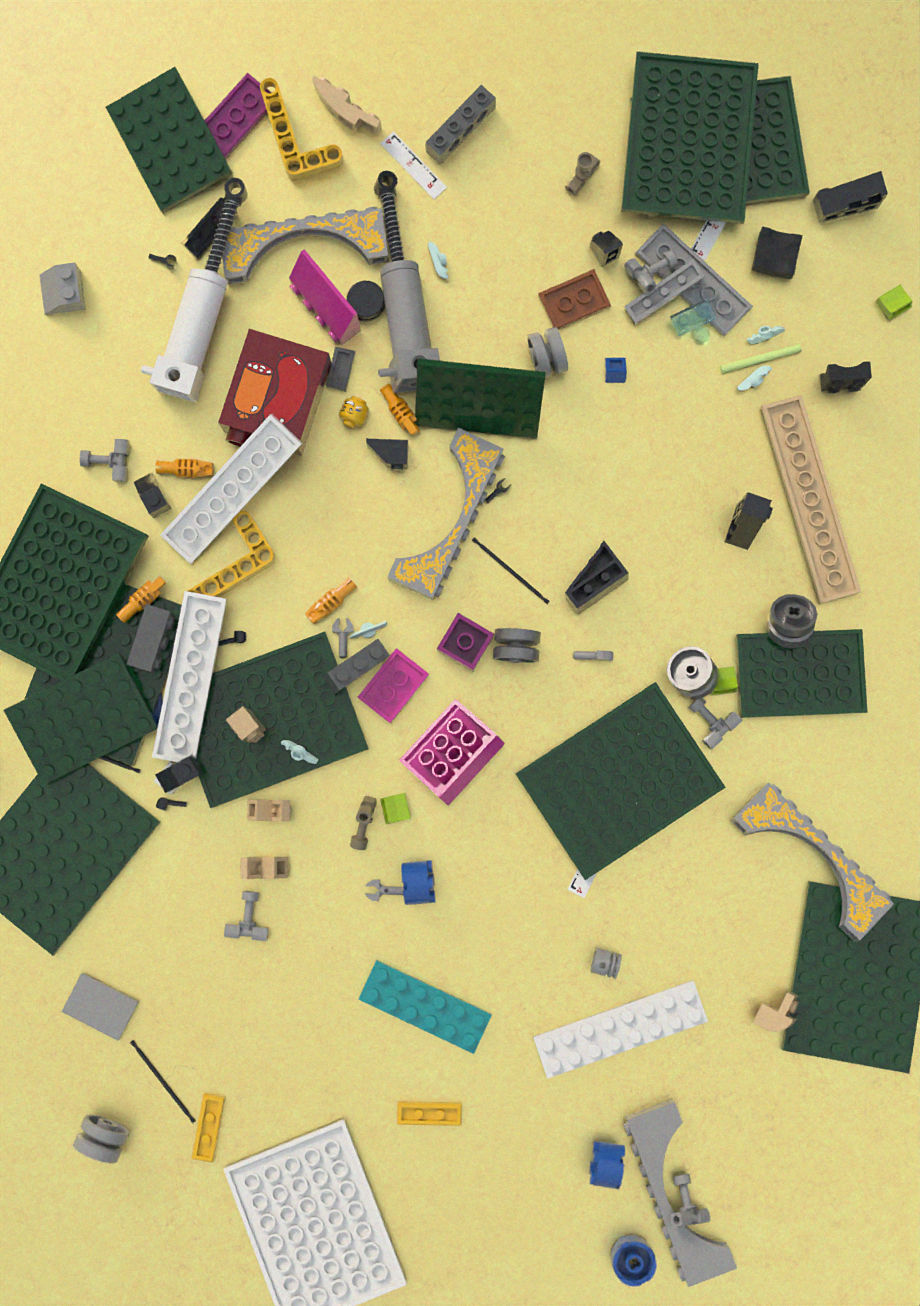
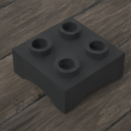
M762 226L751 271L792 279L795 274L803 235L783 233Z
M870 361L862 362L854 367L828 364L826 372L820 374L821 391H828V393H838L843 389H848L849 392L860 391L872 378Z

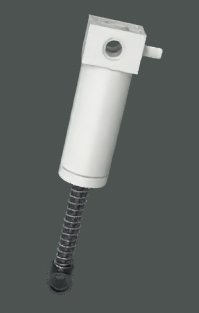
M234 177L227 180L224 186V201L226 203H224L225 207L222 209L223 213L219 219L220 223L217 224L218 229H216L217 233L214 234L215 239H213V244L211 245L212 249L208 255V260H206L207 265H205V269L193 268L190 270L164 357L158 355L154 368L146 365L141 367L142 373L151 375L149 383L157 391L197 403L205 377L201 368L228 285V281L221 277L217 271L220 269L219 265L222 264V255L225 253L224 249L226 248V243H228L227 239L230 238L229 233H231L230 230L233 228L232 223H234L235 214L238 212L236 211L237 207L242 205L248 195L243 181ZM234 188H241L238 194L231 193Z

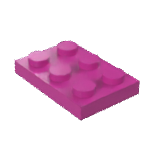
M396 648L357 698L391 724L429 676V673Z

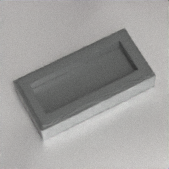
M335 347L326 388L347 391L356 354L355 351Z

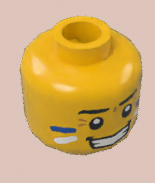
M355 396L345 399L339 412V417L343 420L342 424L352 429L355 426H362L369 411V408L366 406L367 402Z

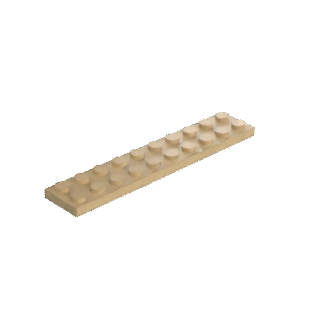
M802 395L762 405L763 417L819 604L860 593L861 589Z

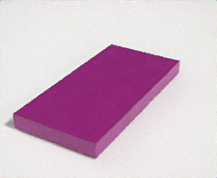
M248 72L205 119L225 159L230 156L267 114L260 90L261 83ZM266 88V90H265L266 93H272L271 91H269V90Z

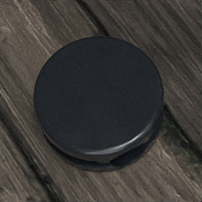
M367 280L359 281L347 293V301L357 312L359 321L370 322L377 319L383 313L385 308L382 289L376 283Z

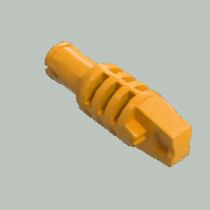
M390 384L383 386L380 392L388 402L389 410L402 430L407 429L411 435H417L420 432V429L414 423L417 418L406 401L401 397L399 398L396 393H393Z
M177 458L174 461L157 460L155 466H162V468H155L156 474H174L176 477L186 478L214 475V463L198 459Z
M161 576L152 583L148 580L129 597L130 602L116 614L118 618L125 623L137 611H143L146 604L150 605L162 594L159 590L166 584L165 580Z
M348 577L336 589H330L320 597L305 615L313 624H316L343 603V598L357 588L356 584Z

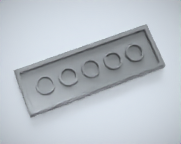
M663 223L635 252V255L650 267L662 260L664 253L672 250L677 257L678 265L671 269L666 266L656 272L662 280L694 259L705 275V278L679 296L724 337L753 306Z

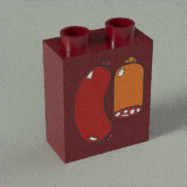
M249 329L218 421L222 430L227 433L225 441L241 447L266 418L273 414L303 443L294 452V454L302 456L331 366L329 353Z

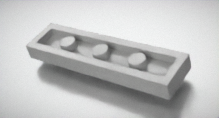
M693 259L656 284L657 290L650 295L643 293L624 306L634 323L637 324L705 278V275Z

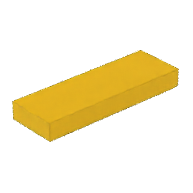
M203 1094L192 1159L213 1163L225 1096Z
M398 1101L397 1125L461 1126L462 1103Z

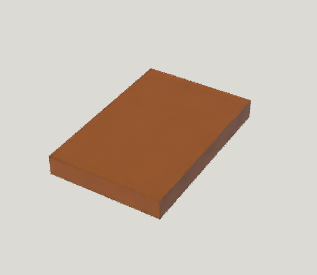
M594 269L538 293L552 327H557L558 330L611 307Z

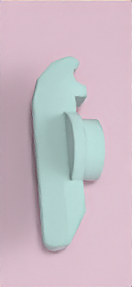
M429 242L428 248L437 274L444 279H448L449 276L446 274L447 268L444 269V266L447 265L445 254L440 253L438 247L433 242Z
M762 326L759 328L758 334H752V337L747 338V341L750 344H758L783 333L785 329L782 326H775L773 328Z
M769 366L759 367L737 389L742 391L750 386L757 387L764 381L762 376H767L768 371H771L772 368Z
M383 621L375 625L364 623L360 631L353 633L349 638H358L360 636L371 638L376 630L387 626V622Z
M289 740L281 741L286 750H291L293 759L297 761L304 759L313 764L319 761V759L307 752L304 747Z

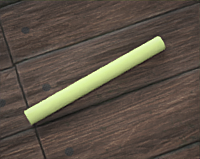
M797 344L720 366V370L723 374L801 352V346Z

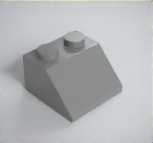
M75 262L54 265L39 274L45 315L86 309L81 270Z

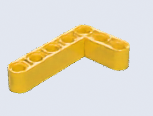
M273 78L263 79L260 84V90L287 176L292 180H299L338 168L343 162L341 148L335 144L299 153L279 85ZM268 87L275 88L273 93L265 92ZM275 106L281 107V111L278 113H273L271 109ZM280 126L287 127L284 133L278 132L277 129ZM287 145L294 147L291 152L283 151V148ZM331 153H337L339 155V157L336 160H330L328 158L329 154ZM311 159H318L319 164L311 166L309 161ZM292 165L300 166V169L296 172L289 170Z
M240 511L233 518V522L251 552L187 590V592L221 597L274 564L276 559L275 553L247 511ZM242 517L249 518V522L245 526L239 525V520ZM258 534L260 536L259 541L255 544L250 543V537ZM263 552H269V560L261 561V554ZM245 563H252L251 571L244 572L242 570ZM233 573L235 576L234 581L226 583L225 576ZM210 584L217 586L216 592L213 594L207 593V587Z

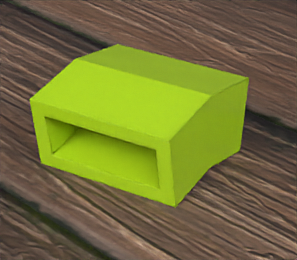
M900 284L880 296L876 302L889 320H892L912 308L913 300Z
M734 666L718 668V684L710 694L719 695L737 692L738 685Z
M405 793L380 799L386 824L411 819Z

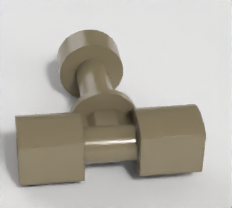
M588 152L581 153L577 158L575 174L566 184L565 189L576 196L584 186V180L588 179L599 166L600 160Z
M365 796L357 812L356 821L359 822L357 835L352 836L350 846L356 850H365L367 848L368 839L365 838L367 824L373 822L372 815L377 804L376 798Z

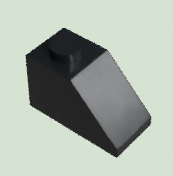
M608 230L604 233L601 231L595 234L589 247L600 266L603 267L620 257L623 243Z
M366 438L367 447L387 468H391V471L399 472L403 471V468L408 469V440Z
M152 472L134 481L144 506L153 518L172 509Z
M191 754L158 772L155 776L164 792L167 793L199 776L203 771L194 755Z

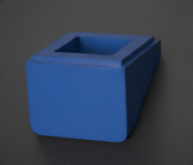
M605 358V382L625 383L627 375L626 358Z

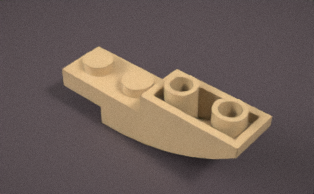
M313 76V85L318 97L338 121L354 132H357L361 126L378 136L382 129L378 116L362 111V108L355 103L350 104V94L344 88H337L331 85L330 81L324 77Z

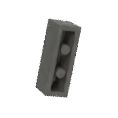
M146 604L126 665L154 674L156 670H159L162 663V658H160L162 649H166L169 638H167L169 629L172 630L175 623L172 612Z
M376 639L329 671L323 678L333 693L336 694L386 660L390 655L380 640Z

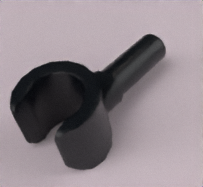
M153 254L148 256L149 259L164 263L168 269L174 268V265L167 263L168 260L177 261L176 257L171 254L166 257Z
M506 478L501 479L497 483V488L485 499L487 503L500 493L510 489L511 484L507 488L502 486V482Z
M234 631V638L221 640L218 646L229 643H244L246 641V632Z
M161 797L157 801L156 808L166 811L168 805L186 807L187 802L173 801Z

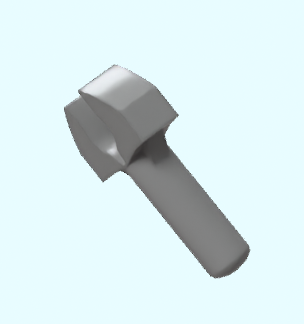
M339 618L332 625V632L339 635L340 658L347 657V636L349 633H354V626L348 618H346L347 627L344 629V632L339 628Z
M599 650L574 651L573 658L613 661V652Z
M373 879L365 885L375 886L380 890L375 894L365 893L372 901H379V897L382 895H403L404 887L383 886L380 884V879Z

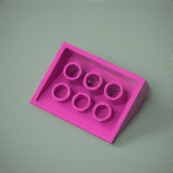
M305 249L302 250L289 276L291 283L289 287L296 296L300 295L304 299L302 303L309 312L313 310L317 315L315 319L319 325L327 327L329 330L328 335L333 342L336 343L338 341L342 346L361 331L357 312Z
M455 699L399 761L449 806L505 743L496 733Z

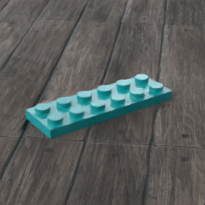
M376 960L358 999L473 1054L492 1016L491 1013L378 960Z

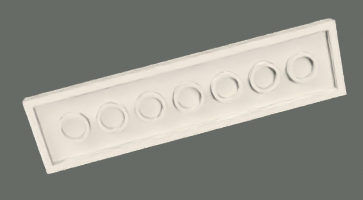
M270 414L160 536L190 564L193 563L303 443L273 414Z
M184 592L152 758L178 762L191 754L194 755L195 759L197 757L227 599Z
M691 980L533 1036L548 1079L706 1023L708 1020L695 983Z

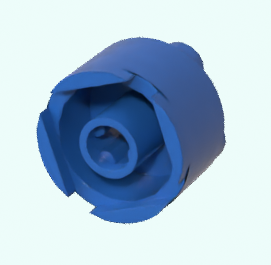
M432 860L402 863L405 905L436 903L435 890H433L435 878Z
M594 1141L592 1148L593 1161H590L589 1184L619 1190L624 1171L623 1158L621 1157H625V1145Z
M636 1235L622 1236L612 1248V1267L622 1283L637 1287L652 1279L657 1263L653 1250L645 1239ZM636 1257L637 1261H633V1263L630 1264L629 1260Z

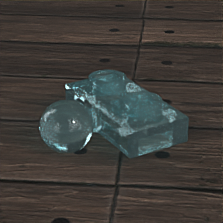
M707 298L670 316V319L679 336L695 329V341L705 343L710 338V332L706 327H702V325L717 319Z

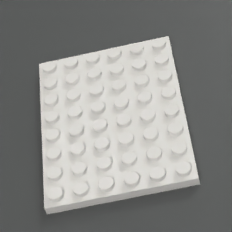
M344 1119L224 1167L223 1170L275 1306H356L407 1285L403 1270Z

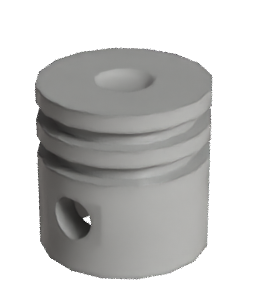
M596 948L590 972L602 976L607 974V977L611 978L613 976V979H616L622 954L617 955L615 952L611 954V951Z

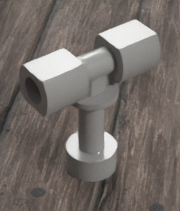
M669 250L663 254L662 260L650 267L647 264L641 266L635 258L628 260L624 266L633 280H638L642 291L646 295H650L657 290L653 274L666 266L670 269L678 265V260L674 252Z
M115 439L114 452H110L109 456L91 455L90 450H81L80 466L90 467L91 463L109 464V468H113L112 480L115 482H126L127 467L124 465L125 456H128L129 441L127 439Z
M699 698L689 708L694 713L698 711L712 725L709 728L712 732L702 740L712 750L723 740L722 736L727 731H732L743 720L734 711L724 720L722 718L717 719L704 706L706 701L703 698Z
M242 891L241 900H246L244 920L239 921V925L226 923L224 937L240 938V936L252 937V940L267 941L268 928L257 927L256 922H252L254 901L259 900V892Z
M690 1174L673 1177L674 1186H679L683 1207L679 1208L681 1212L670 1215L672 1226L681 1227L710 1222L708 1209L696 1210L697 1206L691 1203L687 1185L691 1183Z

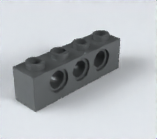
M480 85L425 142L426 152L441 165L496 108V97L484 86Z

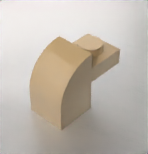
M248 799L247 820L289 822L291 815L290 800Z
M241 857V879L288 878V857Z
M787 992L779 1009L768 1003H762L753 1023L773 1032L791 1027L797 1019L789 1014L790 1012L794 1013L798 1007L799 1002L796 1001L798 995L793 992Z

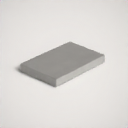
M81 973L62 1012L118 1041L139 1001L85 973Z

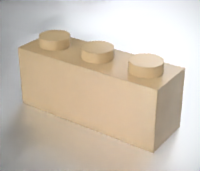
M241 707L226 719L242 741L256 743L264 737L263 732L266 728L254 713L246 707Z

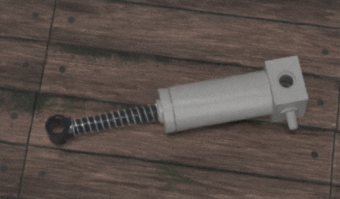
M385 170L379 173L374 184V192L381 199L383 205V218L385 219L384 223L387 230L386 238L388 239L387 243L389 244L388 248L391 254L389 256L391 259L390 263L380 268V276L393 359L389 364V368L378 370V375L391 378L393 393L416 391L418 358L440 361L438 348H431L418 264L415 261L404 260L403 258L404 252L402 251L403 246H401L402 241L400 240L401 231H399L400 226H398L399 221H397L398 216L396 215L398 211L395 209L397 206H395L396 201L394 200L398 179L393 172Z

